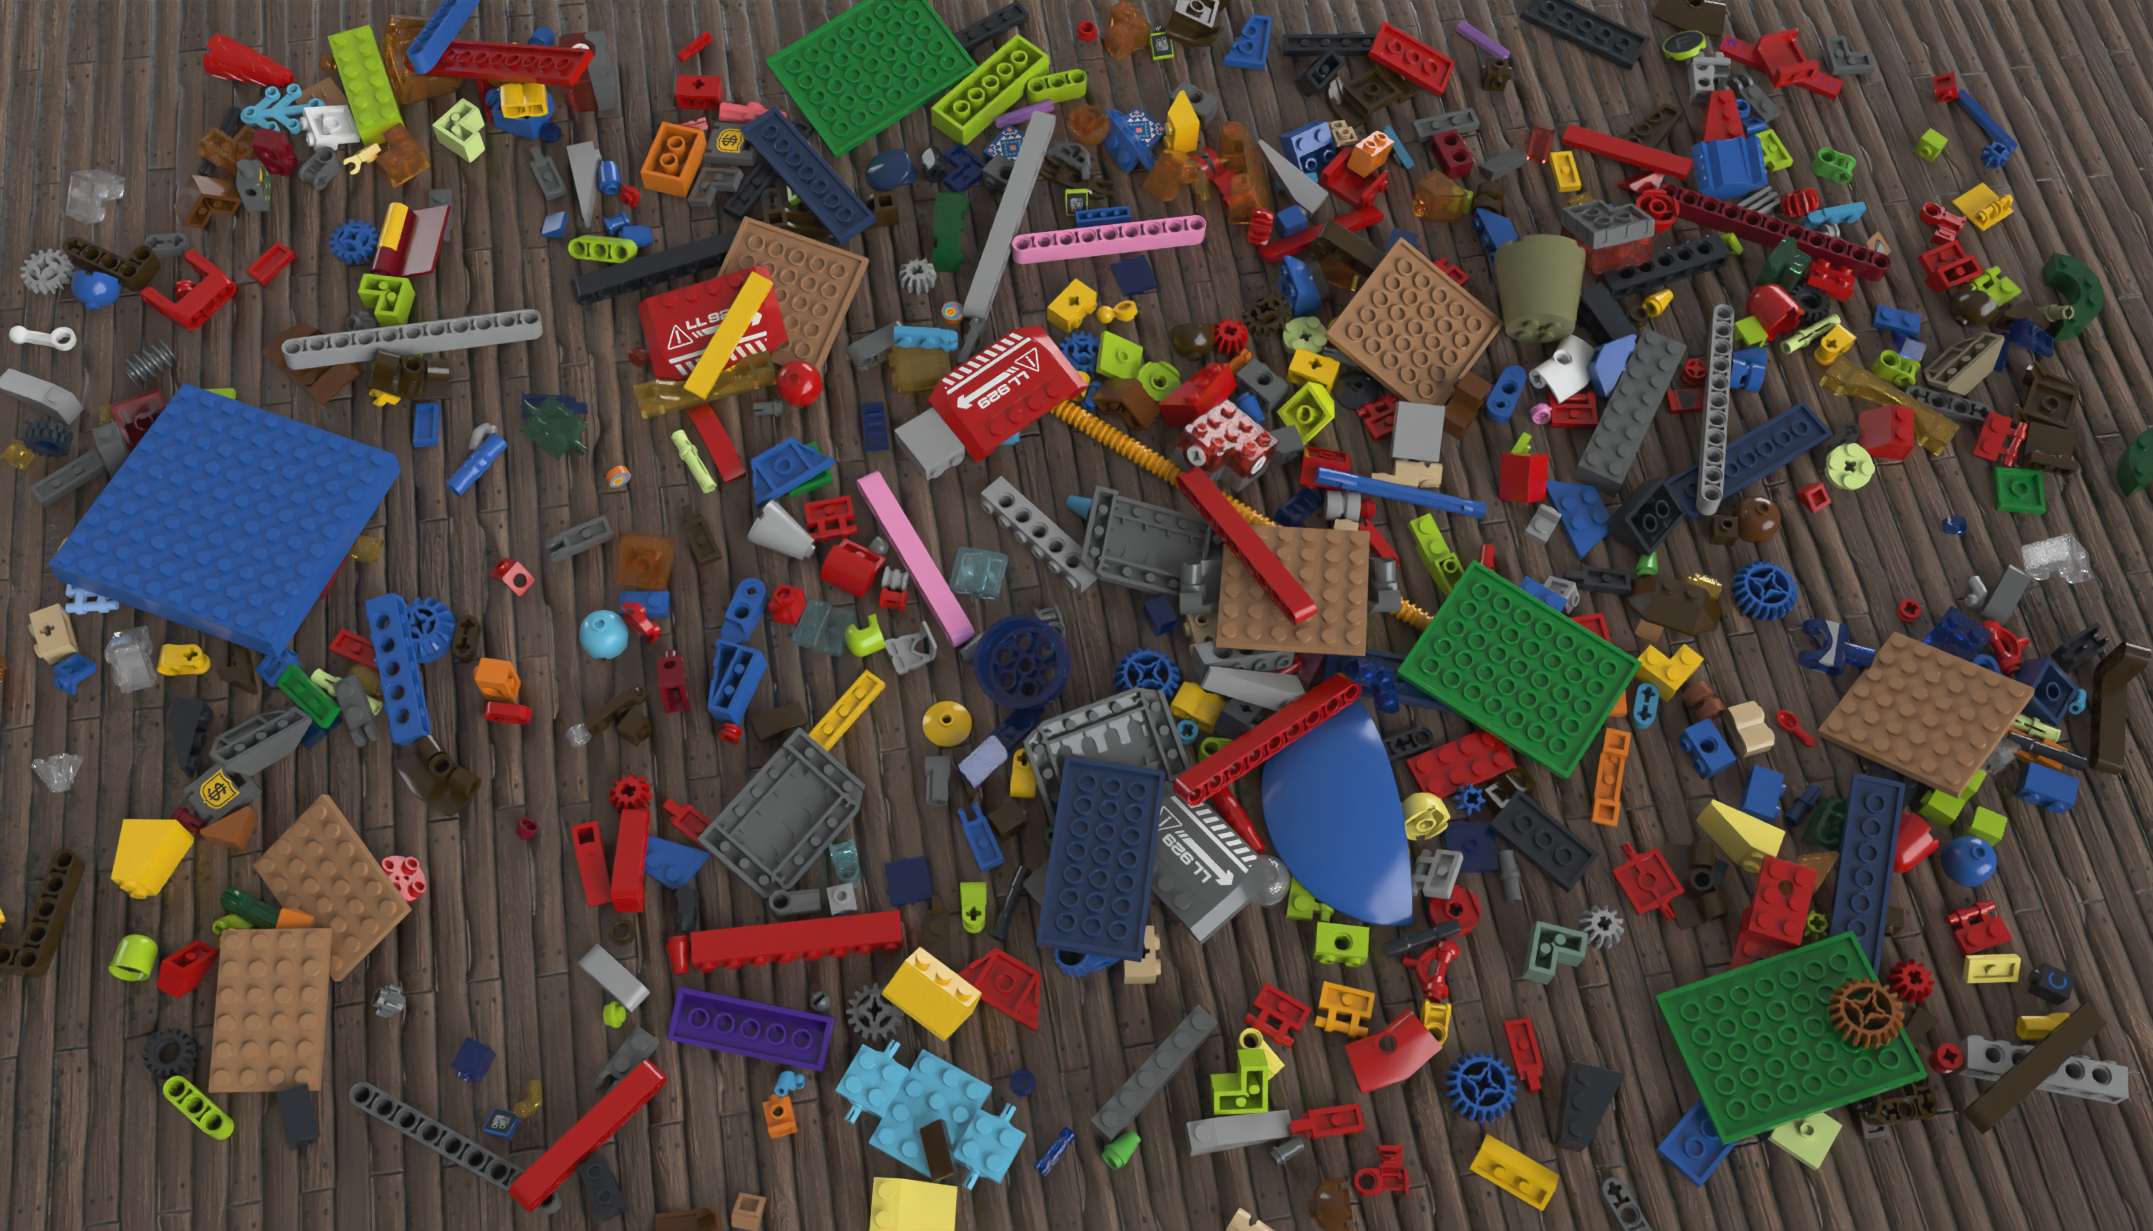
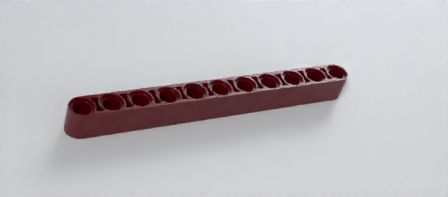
M1665 183L1659 187V189L1667 192L1666 195L1671 198L1674 196L1680 206L1678 218L1727 234L1734 233L1736 237L1809 261L1812 259L1818 261L1819 258L1831 262L1830 266L1839 268L1841 265L1851 268L1855 276L1873 282L1880 281L1891 265V259L1884 253L1677 185Z

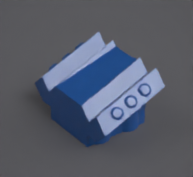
M1755 134L1747 139L1739 136L1729 140L1715 139L1708 144L1701 141L1691 147L1698 190L1701 194L1719 200L1746 197L1749 191L1758 190L1768 184L1761 140Z

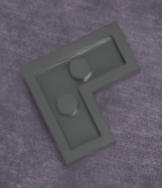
M1845 36L1824 38L1822 44L1831 75L1873 73L1875 66L1870 52H1850Z
M703 167L687 201L691 207L710 208L717 191L736 192L744 174L741 169Z

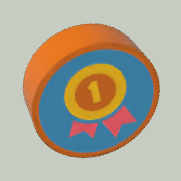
M954 301L944 304L941 309L943 321L952 325L960 323L964 318L963 306Z
M625 466L614 467L606 475V480L612 488L626 484L631 478V474Z

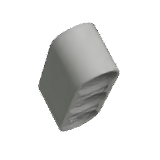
M598 944L578 962L579 966L631 1013L650 994L649 990Z

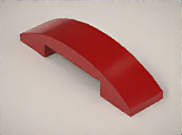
M706 402L687 410L686 413L691 423L702 438L724 483L727 484L745 476V469L726 431L710 405Z

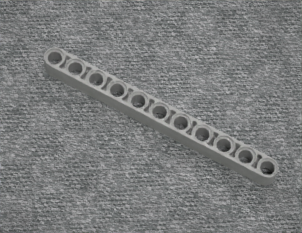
M1036 110L1032 114L963 308V317L972 319L973 316L986 318L987 320L1012 249V241L1019 230L1054 131L1055 115Z
M1720 304L1714 308L1708 328L1706 357L1708 371L1705 376L1696 499L1697 510L1704 515L1714 514L1723 496L1734 310L1726 304Z
M534 309L293 338L286 340L282 344L281 349L289 368L306 369L376 360L380 349L401 356L533 340L543 334L540 313Z

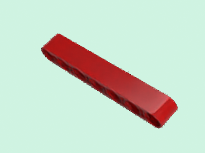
M649 1059L643 1061L525 1171L509 1188L508 1194L528 1213L533 1211L578 1169L577 1166L583 1164L665 1085L668 1077Z

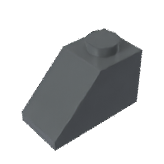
M116 421L92 429L97 448L111 478L114 477L131 454Z
M1295 424L1253 436V440L1256 441L1254 446L1257 444L1261 445L1259 451L1274 463L1279 465L1286 463L1294 464L1303 457L1305 447Z

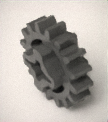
M874 983L872 990H869L864 985V993L861 994L855 991L856 1001H848L849 1006L853 1008L846 1010L847 1016L853 1017L848 1020L849 1027L856 1026L853 1030L854 1034L858 1035L862 1032L864 1041L869 1036H872L874 1043L877 1042L878 1036H882L886 1041L888 1032L896 1034L895 1025L902 1026V1020L898 1017L904 1016V1011L882 995L887 985L882 990L878 989L877 983ZM870 998V1000L865 1005H861L865 1000ZM881 998L886 999L890 1004L885 1005ZM875 1004H877L879 1012L874 1022L872 1013L874 1012ZM859 1019H861V1021H866L870 1025V1028L865 1027L859 1021ZM885 1021H889L885 1026L881 1027Z

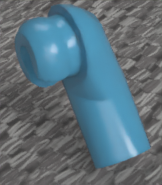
M2083 688L2077 691L2074 702L2069 705V711L2074 715L2081 713L2085 709L2087 693Z
M791 1071L782 1072L774 1089L775 1094L783 1097L787 1095L788 1090L802 1089L805 1085V1077L802 1074L796 1075Z

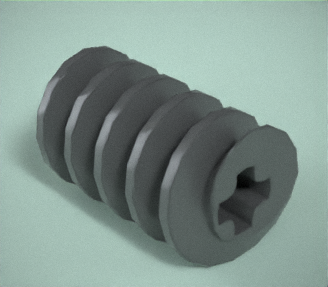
M157 340L159 348L152 344L149 345L151 353L142 349V358L133 354V363L128 359L124 360L126 367H123V369L137 387H140L138 379L148 382L147 374L154 378L157 377L155 369L162 373L165 372L163 364L168 365L170 368L173 367L172 359L176 360V358L162 340Z

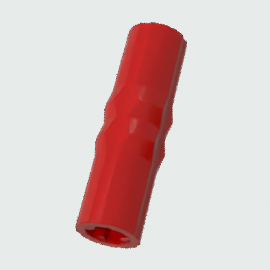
M1224 787L1210 797L1223 820L1258 855L1266 850V846L1229 787Z

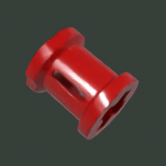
M883 587L879 601L880 608L889 607L904 612L907 605L908 592L889 591L888 588Z

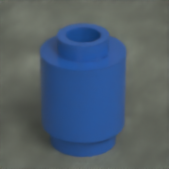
M612 161L601 162L597 169L600 190L609 195L616 194L621 190L620 186L622 185L619 168Z
M623 226V231H619V238L632 240L637 245V248L653 244L651 226Z

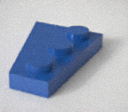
M1252 14L1242 29L1238 40L1234 42L1231 51L1224 58L1223 65L1265 71L1272 17Z
M649 835L644 872L670 891L676 888H684L710 855L709 852Z

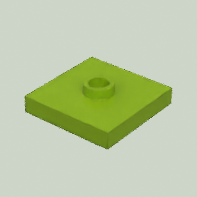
M1105 330L1101 333L1096 372L1111 379L1136 378L1141 368L1143 347Z

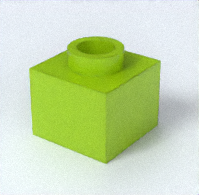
M1930 128L1921 137L1913 151L1931 163L1941 153L1948 139Z

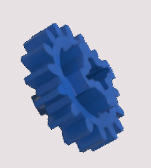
M352 219L348 225L342 222L343 227L341 229L335 227L336 234H330L332 241H329L331 251L335 257H338L340 262L345 260L350 265L352 261H355L359 265L362 259L368 262L367 257L369 255L374 257L375 253L373 250H376L379 234L375 227L372 228L370 222L364 224L363 220L360 219L358 223H355Z
M1081 331L1080 336L1072 333V339L1065 337L1064 344L1060 343V351L1076 371L1089 373L1091 377H1094L1098 357H1095L1094 352L1096 351L1098 355L1100 337L1092 338L1093 333L1091 332L1088 336H1085L1083 331Z

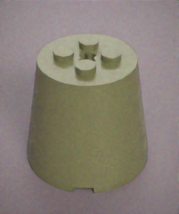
M1536 234L1524 236L1523 241L1516 243L1510 240L1496 250L1494 264L1505 332L1509 337L1520 342L1540 344L1562 340L1574 332L1586 261V251L1584 247L1580 248L1577 246V241L1559 235Z

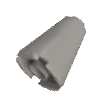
M771 500L762 510L764 513L760 518L757 517L747 536L748 540L799 560H803L805 557L809 559L816 549V546L813 545L815 540L777 502Z

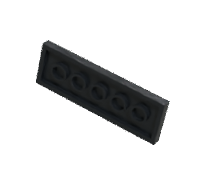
M1529 0L1519 17L1630 71L1650 41V37L1571 0Z

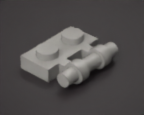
M1423 849L1421 855L1415 861V872L1411 875L1412 896H1417L1419 889L1423 888V893L1427 897L1450 899L1463 861L1462 853L1459 851L1437 849L1435 856L1431 857L1432 852ZM1427 870H1429L1428 876L1425 875Z

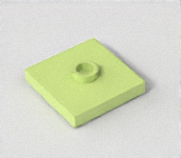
M1822 1112L1774 1128L1768 1140L1816 1171L1819 1169L1842 1125Z

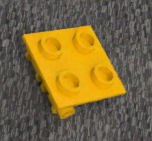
M1983 182L1952 201V204L1982 232L2013 213V210L2010 208L2013 197L2011 195H2002L1999 198Z

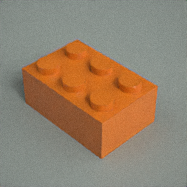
M662 121L640 172L644 188L686 198L707 146L704 131Z

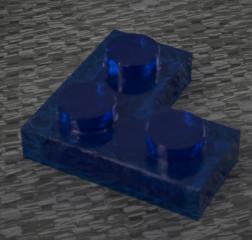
M961 142L944 154L947 162L956 168L944 178V184L953 192H965L983 178L982 170L987 164Z
M1361 658L1350 661L1355 684L1372 688L1376 710L1390 714L1400 711L1391 667Z

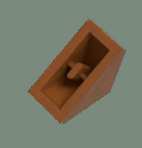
M246 806L201 829L200 833L211 844L245 851L259 818L249 806Z

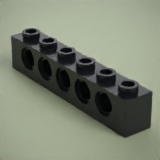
M1719 233L1711 236L1705 235L1692 242L1686 241L1679 246L1666 247L1653 254L1647 253L1640 258L1627 259L1614 266H1605L1601 269L1596 284L1601 282L1609 290L1610 296L1615 301L1724 267L1731 253Z

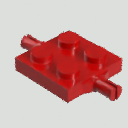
M1630 842L1621 845L1620 848L1628 860L1620 867L1612 870L1611 873L1638 917L1650 910L1659 909L1666 922L1674 919L1676 915L1668 903L1671 899L1684 893V889L1658 848L1656 847L1646 853L1636 854Z

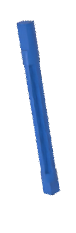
M1319 467L1315 473L1314 482L1480 519L1486 514V503L1322 467Z

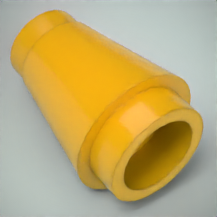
M1663 289L1645 298L1642 307L1647 310L1649 317L1659 316L1673 299V293L1669 289Z

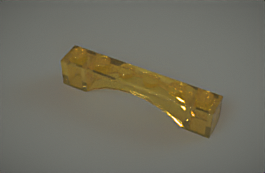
M769 350L748 355L735 365L723 370L705 400L683 388L687 381L653 380L634 385L633 387L642 417L646 419L776 384V374Z
M1840 354L1819 382V385L1837 396L1860 397L1874 401L1882 406L1896 405L1914 408V436L1919 445L1937 456L1943 452L1960 427L1951 419L1944 417L1931 407L1922 404L1909 394L1895 388L1890 383L1885 382Z

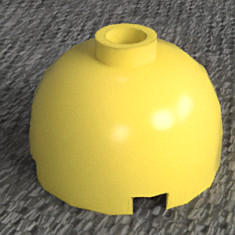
M1414 793L1401 804L1407 839L1417 841L1415 836L1425 835V840L1439 835L1448 826L1449 812L1442 800L1434 794Z

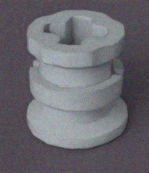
M886 566L881 589L883 587H890L894 591L896 589H900L901 592L906 591L910 572L900 573L898 569L891 571L890 567Z

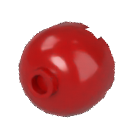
M1661 189L1644 191L1635 203V206L1655 219L1654 234L1662 233L1671 228L1679 215L1680 206L1674 196L1671 198L1666 195L1667 192Z
M801 360L791 361L783 365L776 377V389L780 397L789 405L797 408L813 404L820 397L823 389L819 371L810 363Z

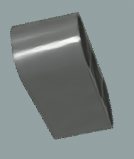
M896 321L852 343L846 349V354L858 371H865L908 349L894 346V327L905 326L901 321Z
M2009 564L1998 579L1978 616L1985 620L1998 621L2001 627H2003L2011 616L2032 576Z

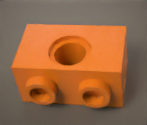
M1375 131L1355 145L1347 167L1362 177H1366L1386 162L1394 141L1389 139L1386 134Z
M481 657L479 666H476L474 669L473 679L484 698L489 701L515 704L521 681L511 661Z

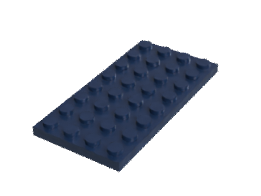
M1065 756L1036 946L1141 963L1165 780L1164 771Z

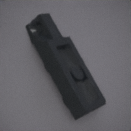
M1583 566L1576 570L1565 569L1562 576L1564 580L1575 582L1579 590L1628 595L1631 592L1629 571Z

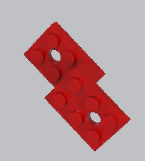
M1767 855L1763 857L1752 906L1744 909L1742 912L1729 971L1752 964L1755 959L1764 960L1800 946L1817 870ZM1781 881L1787 882L1790 885L1791 892L1789 895L1780 893L1778 884Z

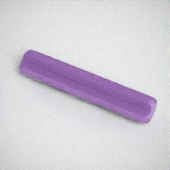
M1460 21L1456 26V32L1492 56L1499 58L1509 57V50L1465 21Z
M1047 99L995 117L993 119L995 128L1000 130L1008 124L1012 126L1029 120L1034 110L1044 113L1052 112L1054 110L1053 102Z

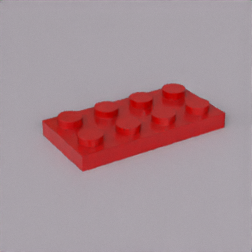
M1383 21L1367 55L1438 97L1443 94L1456 63L1386 21Z
M1483 729L1410 758L1405 762L1420 793H1431L1441 800L1459 794L1457 792L1458 787L1462 786L1466 790L1468 784H1473L1474 788L1503 776L1517 767L1504 743Z

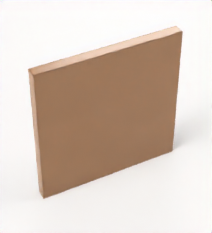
M331 77L303 90L302 95L294 100L297 105L308 104L311 99L317 98L322 100L326 106L348 105L350 107L349 101Z

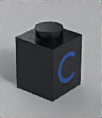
M2044 963L2030 972L2028 982L2030 983L2028 993L2059 1006L2069 1000L2076 976L2048 963Z

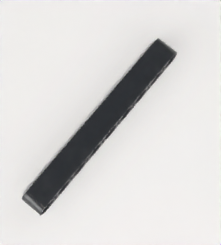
M739 229L579 275L570 282L576 302L583 306L721 266Z

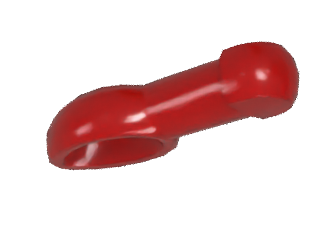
M1786 710L1776 712L1777 723L1784 731L1792 732L1803 742L1802 745L1807 748L1815 745L1814 737L1810 736L1799 726V721L1793 713Z

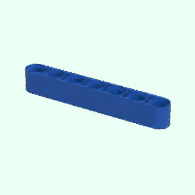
M443 0L406 51L416 74L427 73L435 66L481 0Z

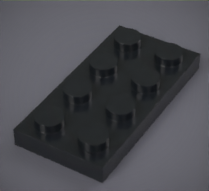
M1520 789L1517 790L1488 826L1490 830L1567 893L1599 855Z

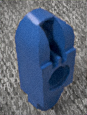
M1512 365L1504 369L1486 402L1483 411L1485 417L1501 424H1506L1509 421L1527 379L1526 371L1521 366Z
M748 578L738 585L724 617L725 622L720 631L722 640L739 645H744L745 641L748 642L768 602L765 585L759 579ZM752 588H754L756 593L750 595ZM742 614H747L745 618H738Z

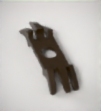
M1049 154L1045 155L1046 161L1053 168L1042 163L1038 174L1048 182H1055L1071 189H1087L1088 197L1092 200H1103L1114 195V192L1102 188L1112 187L1115 181L1103 180L1097 175H1090L1089 179H1082L1081 172L1077 169L1067 166L1065 162L1055 160ZM1076 175L1082 181L1078 184H1073L1069 181V178Z

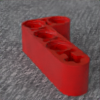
M623 809L621 813L611 883V898L616 912H644L645 891L643 877L651 823L649 809Z

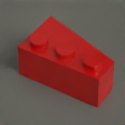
M1714 90L1711 92L1704 108L1702 132L1699 142L1703 141L1708 144L1715 139L1729 140L1739 136L1745 139L1733 90Z
M1209 363L1161 401L1158 406L1167 426L1204 428L1237 387L1229 364Z

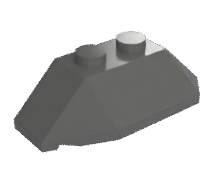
M296 706L289 707L287 710H275L258 714L216 737L209 756L226 770L252 776L294 752L310 726L312 717Z

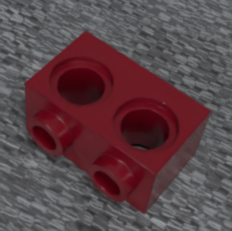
M259 127L251 143L258 159L269 173L290 177L298 165V158L285 132Z
M1457 129L1433 135L1429 150L1445 180L1449 181L1470 175L1474 164V157L1465 146V140L1459 135Z

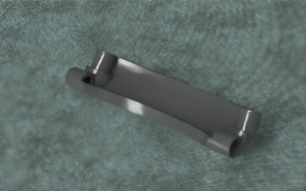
M1223 558L1180 562V614L1219 613ZM1369 558L1367 612H1400L1401 594L1400 590H1397L1396 560L1393 558Z

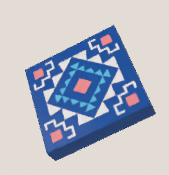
M1137 107L1124 117L1126 122L1136 130L1137 136L1148 145L1149 151L1166 135L1165 125Z
M1008 124L983 151V157L991 161L999 153L1015 163L1025 133Z

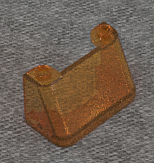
M389 15L383 36L382 49L399 104L408 105L454 93L461 87L462 81L460 77L416 74L415 71L406 68L410 62L406 51L430 18Z
M1224 121L1222 123L1218 153L1221 163L1227 162L1231 166L1232 171H1242V174L1234 176L1231 180V198L1226 215L1227 224L1250 223V218L1255 208L1270 211L1263 158L1256 149L1257 145L1245 126L1238 121Z

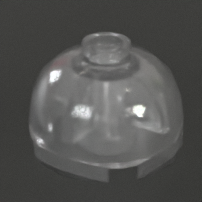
M1263 854L1259 856L1269 886L1251 903L1260 907H1270L1284 900L1290 888L1291 877L1287 867L1279 858Z

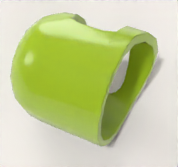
M875 613L867 616L870 627L858 630L853 623L845 630L846 645L855 656L864 657L886 648Z
M139 934L127 935L120 941L113 960L108 967L109 972L113 976L126 981L148 979L158 955L156 942L147 936ZM117 966L130 967L142 971V973L130 972Z

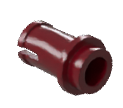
M179 807L175 809L170 817V820H177L195 836L201 834V829L195 827V825L205 828L207 825L206 821L190 814L187 808Z

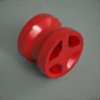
M1698 359L1689 360L1680 375L1682 383L1687 387H1698L1707 374L1706 364Z
M1945 1043L1930 1053L1929 1063L1937 1073L1948 1074L1962 1065L1963 1054L1956 1045Z

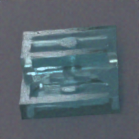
M959 547L948 587L952 593L973 594L976 598L998 599L1009 557L994 551Z
M809 599L791 641L810 650L841 657L846 645L845 630L849 625L855 623L857 614L855 611L833 608L829 602Z

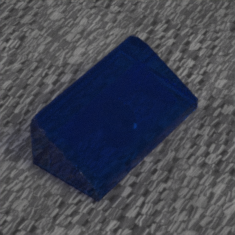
M992 733L957 765V773L976 789L1011 755Z

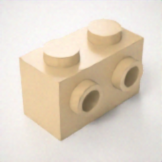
M1217 613L1186 614V620L1182 626L1185 637H1189L1191 641L1189 645L1191 656L1194 644L1216 641Z

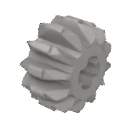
M917 257L915 261L907 259L906 264H901L898 274L902 289H907L909 294L916 292L918 296L921 291L927 294L929 288H934L937 278L933 264H928L926 258L919 261Z
M1595 905L1591 908V911L1586 910L1583 913L1584 919L1579 921V926L1583 928L1580 932L1588 934L1587 944L1593 941L1595 942L1596 949H1599L1602 945L1609 949L1612 943L1617 944L1620 941L1619 936L1624 933V929L1620 927L1623 919L1615 918L1617 910H1613L1610 913L1608 912L1607 905L1603 906L1601 910ZM1598 924H1600V927L1604 926L1605 931L1603 930V927L1600 929L1598 927Z

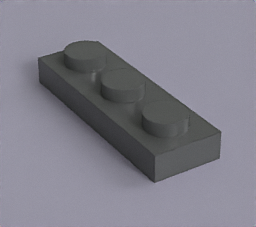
M1473 108L1416 120L1413 121L1411 127L1418 142L1421 143L1432 140V136L1452 129H1457L1459 134L1478 130L1480 123Z
M93 448L29 488L41 505L46 508L100 475L107 468Z

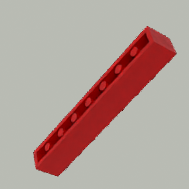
M900 910L690 932L692 964L695 970L704 973L712 972L715 968L721 967L735 970L741 968V965L752 964L754 967L766 966L767 962L778 961L779 964H789L795 959L816 961L823 956L843 958L846 954L850 953L864 956L871 954L872 951L882 950L885 953L896 952L898 948H903Z

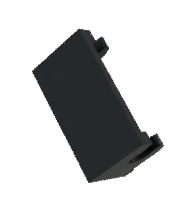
M2096 622L2063 643L2050 656L2068 674L2104 650L2103 647L2109 642V637L2106 636L2103 639L2098 637L2097 633L2102 627Z
M308 1084L276 1092L290 1151L318 1142L317 1138L320 1136Z

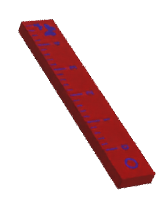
M1725 35L1717 52H1723L1727 58L1765 72L1754 53V45ZM1817 71L1813 80L1794 85L1835 101L1844 81Z

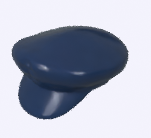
M892 149L877 155L869 162L865 171V177L872 189L876 191H889L899 186L914 183L917 179V170L911 164L906 151L903 149Z

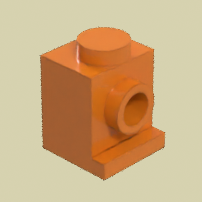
M776 1094L770 1095L768 1101L763 1103V1108L771 1139L798 1132L790 1097H780ZM783 1109L781 1116L777 1117L774 1115L775 1110Z

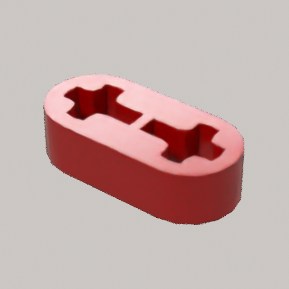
M485 703L482 716L493 722L526 725L530 722L532 710L529 707L518 704Z

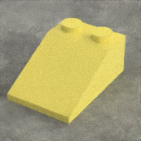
M1714 799L1697 818L1699 825L1736 864L1751 873L1759 874L1765 855L1776 858L1785 831Z
M874 1177L869 1231H954L957 1187L901 1178Z

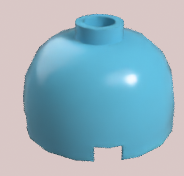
M608 610L595 611L589 614L581 623L579 628L580 643L584 651L592 658L612 659L626 649L629 630L622 617L615 612Z

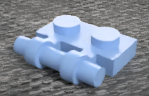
M67 584L66 595L69 598H75V603L66 604L65 609L67 613L76 612L77 615L87 614L89 611L108 613L110 610L119 609V602L109 600V598ZM98 596L97 601L87 602V597Z

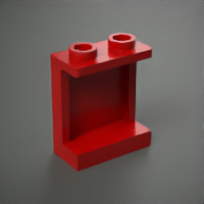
M1797 28L1774 34H1765L1759 38L1754 48V53L1774 88L1813 80L1819 68L1816 59L1807 61L1796 42V37L1799 33Z
M1347 145L1322 171L1319 185L1359 210L1372 205L1376 195L1379 192L1383 193L1389 184L1387 181L1389 172L1384 171L1379 175L1373 171L1366 177L1357 174L1347 167L1354 150Z

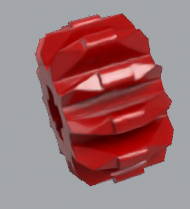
M1811 187L1786 193L1780 198L1781 210L1785 217L1801 216L1813 212L1819 207L1818 194Z
M1255 208L1253 210L1246 236L1247 243L1257 247L1267 245L1274 220L1273 212L1262 208Z
M1232 317L1229 321L1222 318L1220 323H1215V342L1212 348H1217L1218 354L1224 351L1227 356L1230 352L1237 355L1239 350L1246 347L1249 336L1246 326H1241L1240 320L1233 322Z
M631 773L629 778L626 779L625 775L621 774L622 781L613 780L614 788L608 789V794L611 796L609 802L611 806H615L617 813L620 814L623 809H639L641 807L648 809L646 801L652 800V794L649 793L651 786L649 783H645L646 780L643 776L636 778V775ZM632 792L633 795L631 797H628L627 794Z
M1909 959L1907 962L1900 960L1896 963V966H1892L1889 969L1891 975L1887 977L1886 981L1893 984L1889 991H1896L1898 993L1897 1000L1905 998L1907 1004H1911L1914 1001L1920 1003L1925 1000V997L1932 994L1931 987L1934 986L1935 981L1928 978L1932 971H1925L1923 969L1924 963L1917 965L1915 959Z

